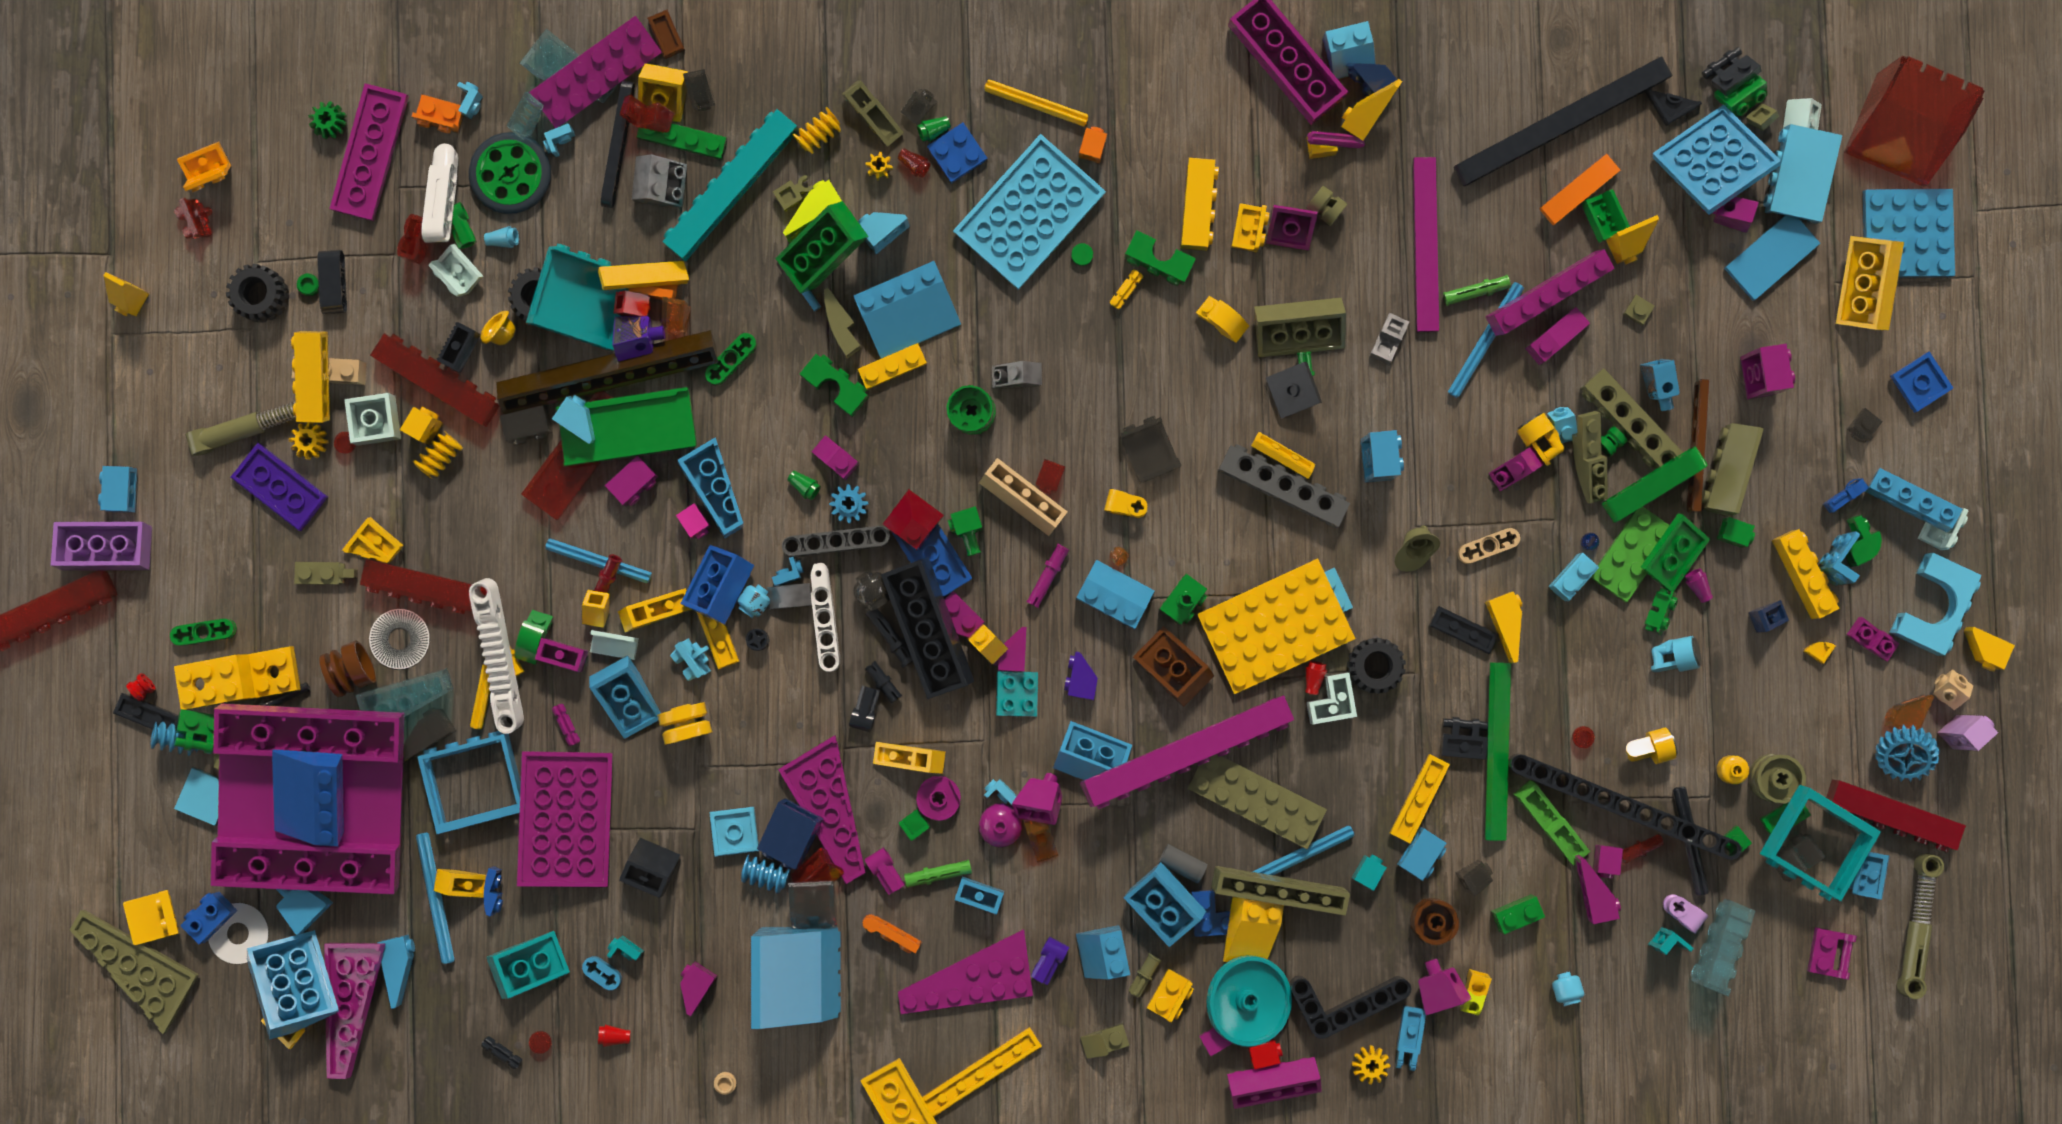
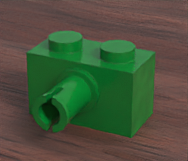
M976 506L950 514L952 519L948 520L951 533H956L958 538H963L967 556L981 553L975 534L982 531L983 528Z
M1185 574L1159 610L1177 624L1181 625L1183 622L1187 624L1195 614L1192 612L1195 605L1201 606L1207 598L1205 594L1207 588L1188 574Z

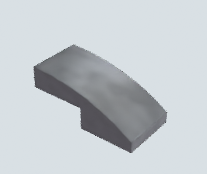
M1389 313L1369 356L1390 365L1409 321Z
M811 583L767 587L768 597L771 601L768 605L769 609L812 606Z

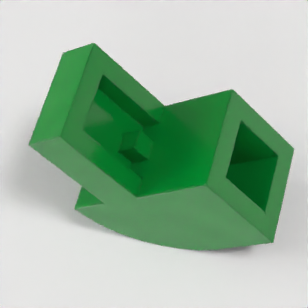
M1862 515L1846 520L1851 531H1856L1860 534L1845 556L1850 567L1859 566L1873 559L1880 551L1882 544L1880 531L1870 533V524Z
M535 610L531 611L527 621L524 620L515 646L516 659L536 665L538 660H535L540 640L545 638L553 622V616Z

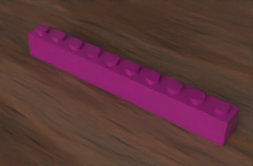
M1279 696L1081 781L1080 784L1089 806H1097L1098 809L1110 805L1109 800L1117 797L1119 801L1131 796L1130 791L1134 789L1140 792L1151 787L1150 782L1157 780L1158 783L1170 779L1169 774L1177 771L1178 774L1189 771L1191 769L1190 765L1196 762L1199 766L1211 761L1210 756L1217 754L1220 757L1230 753L1229 748L1237 745V748L1244 747L1250 744L1249 739L1257 737V740L1270 735L1268 731L1276 728L1277 731L1289 727L1288 723L1293 721L1294 717L1285 696Z

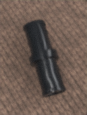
M872 662V665H868L865 671L875 681L876 688L881 689L890 703H895L903 695L900 694L891 682L892 678L883 672L877 662Z

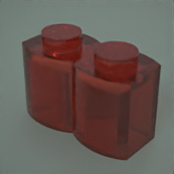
M410 214L404 225L405 235L398 243L397 254L406 261L420 265L427 251L426 242H424L422 237L423 217Z

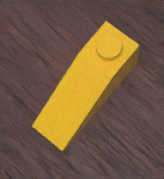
M1398 79L1356 103L1353 109L1348 107L1342 116L1345 121L1341 127L1363 141L1402 81Z
M105 272L103 277L109 303L116 306L114 310L126 317L128 313L137 316L149 293Z
M686 588L626 606L618 611L624 631L628 632L692 610L680 604L687 591Z
M1513 591L1485 602L1509 663L1518 662L1522 618L1520 608L1522 607V601L1519 595H1515Z
M876 742L873 764L943 774L946 751Z

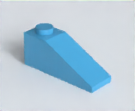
M409 935L378 942L386 943L381 964L391 1009L402 1004L414 957L415 945Z

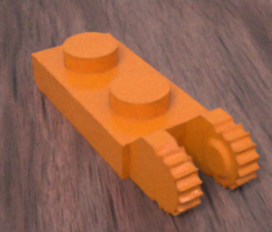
M869 914L863 919V928L871 933L875 931L881 933V938L888 942L893 940L900 944L899 947L907 953L913 952L916 954L921 945L920 940L878 916Z

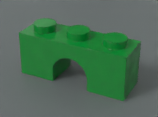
M1136 230L1124 258L1128 259L1127 262L1135 267L1141 265L1147 268V272L1158 277L1160 274L1167 278V282L1175 286L1179 284L1184 285L1196 258L1176 249L1169 260L1160 261L1155 258L1152 251L1156 239Z
M815 354L800 372V376L817 390L828 381L838 383L840 393L834 400V403L853 417L869 398L865 393L867 389L859 382H856V384L852 383L848 379L850 375L840 368L837 371L832 367L833 362L823 354L820 357Z

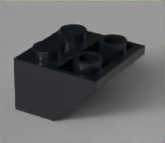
M639 838L625 864L619 881L661 898L666 892L681 854Z

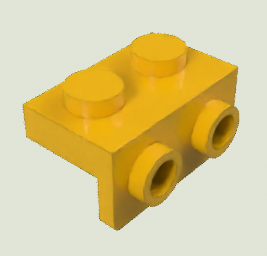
M1239 204L1231 248L1257 252L1259 246H1264L1266 234H1263L1262 230L1263 225L1267 226L1270 214L1266 212L1267 206L1257 207Z

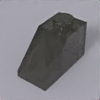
M705 69L683 73L694 110L706 111L711 109V106L716 105L711 81Z
M1480 860L1455 872L1464 890L1473 896L1480 893L1493 882L1490 876L1493 874L1491 868L1487 863L1483 864Z

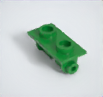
M1660 588L1656 592L1652 606L1659 608V611L1650 610L1644 623L1646 630L1653 632L1654 629H1657L1656 632L1660 636L1663 631H1667L1670 624L1668 616L1671 610H1675L1678 603L1676 593L1672 590L1669 595V590Z

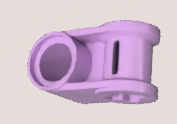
M1668 895L1663 901L1664 910L1694 934L1697 933L1708 918V915L1701 909L1677 895ZM1675 902L1679 906L1678 909H1675L1673 905Z

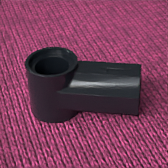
M862 685L856 708L854 707L851 714L849 727L870 733L880 690Z

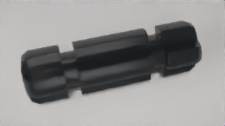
M490 1036L484 1039L481 1044L483 1049L486 1051L490 1050L492 1055L504 1063H509L508 1066L513 1069H517L520 1066L522 1058L518 1055H513L512 1051L499 1042L495 1043L496 1040Z

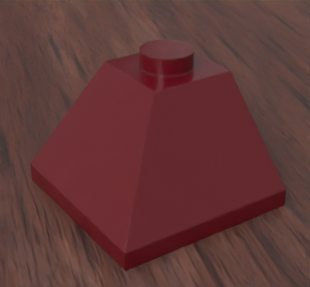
M908 489L883 525L913 548L919 550L944 515Z

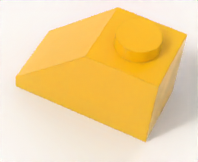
M984 624L968 638L992 664L1008 650Z
M1966 627L1964 633L1975 661L1982 663V668L1992 672L2005 669L2015 645L1976 627Z
M437 869L433 891L447 896L484 898L486 875L459 870Z

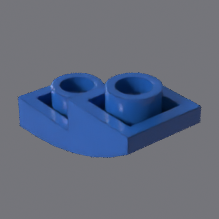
M494 866L488 868L484 885V908L488 916L495 915L496 912L499 913L503 905V900L501 899L503 893L495 891V888L498 889L503 876L500 875L502 869Z

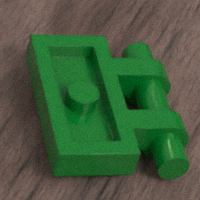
M181 709L176 733L185 734V739L176 737L174 746L183 747V750L190 751L191 749H196L211 754L214 744V715ZM193 736L205 737L206 740L205 742L193 740Z

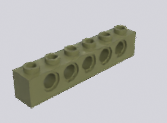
M1604 368L1599 370L1580 388L1585 400L1589 403L1593 402L1598 408L1597 412L1601 413V417L1604 419L1608 418L1613 424L1612 426L1623 433L1628 440L1627 444L1634 451L1638 450L1643 456L1642 460L1649 467L1657 469L1664 465L1661 461L1663 455H1667L1672 460L1683 453ZM1602 390L1609 393V401H1604L1601 398ZM1618 406L1622 407L1625 411L1623 418L1616 414ZM1633 422L1637 423L1640 427L1638 434L1631 430ZM1647 439L1654 441L1655 447L1653 450L1647 447Z

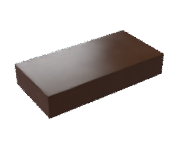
M668 10L647 18L665 59L685 51Z

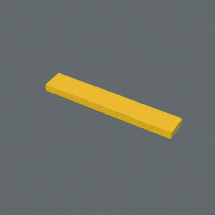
M1029 1027L922 1098L932 1116L935 1117L1041 1048L1042 1045Z

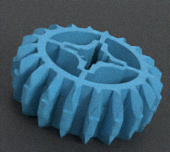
M1903 724L1902 729L1898 730L1894 727L1892 733L1886 731L1885 737H1880L1879 743L1876 745L1875 755L1878 766L1883 768L1885 775L1890 774L1892 779L1898 776L1901 782L1904 778H1908L1911 782L1914 777L1921 780L1922 774L1929 776V770H1935V764L1939 761V748L1937 747V741L1935 738H1932L1930 732L1925 733L1923 728L1916 730L1914 725L1910 729H1906V726Z

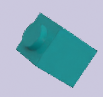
M1371 854L1370 858L1364 855L1352 879L1374 891L1387 868L1382 865L1384 860Z

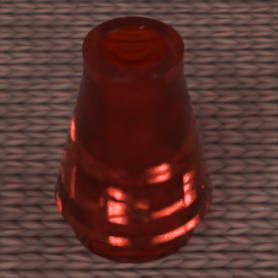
M903 148L897 157L915 177H924L931 167L928 158L908 151L906 148Z

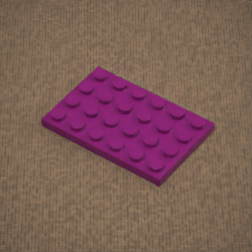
M522 751L517 886L608 887L612 753Z

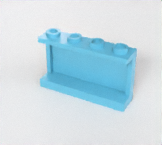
M1793 124L1781 129L1778 141L1781 142L1780 148L1775 153L1781 160V166L1776 168L1774 172H1771L1768 185L1771 186L1769 194L1765 195L1763 201L1765 213H1777L1805 219L1807 222L1814 224L1822 222L1842 135Z

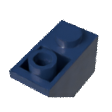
M1348 63L1345 66L1349 70L1348 75L1350 78L1363 87L1361 90L1366 97L1397 80L1386 65Z

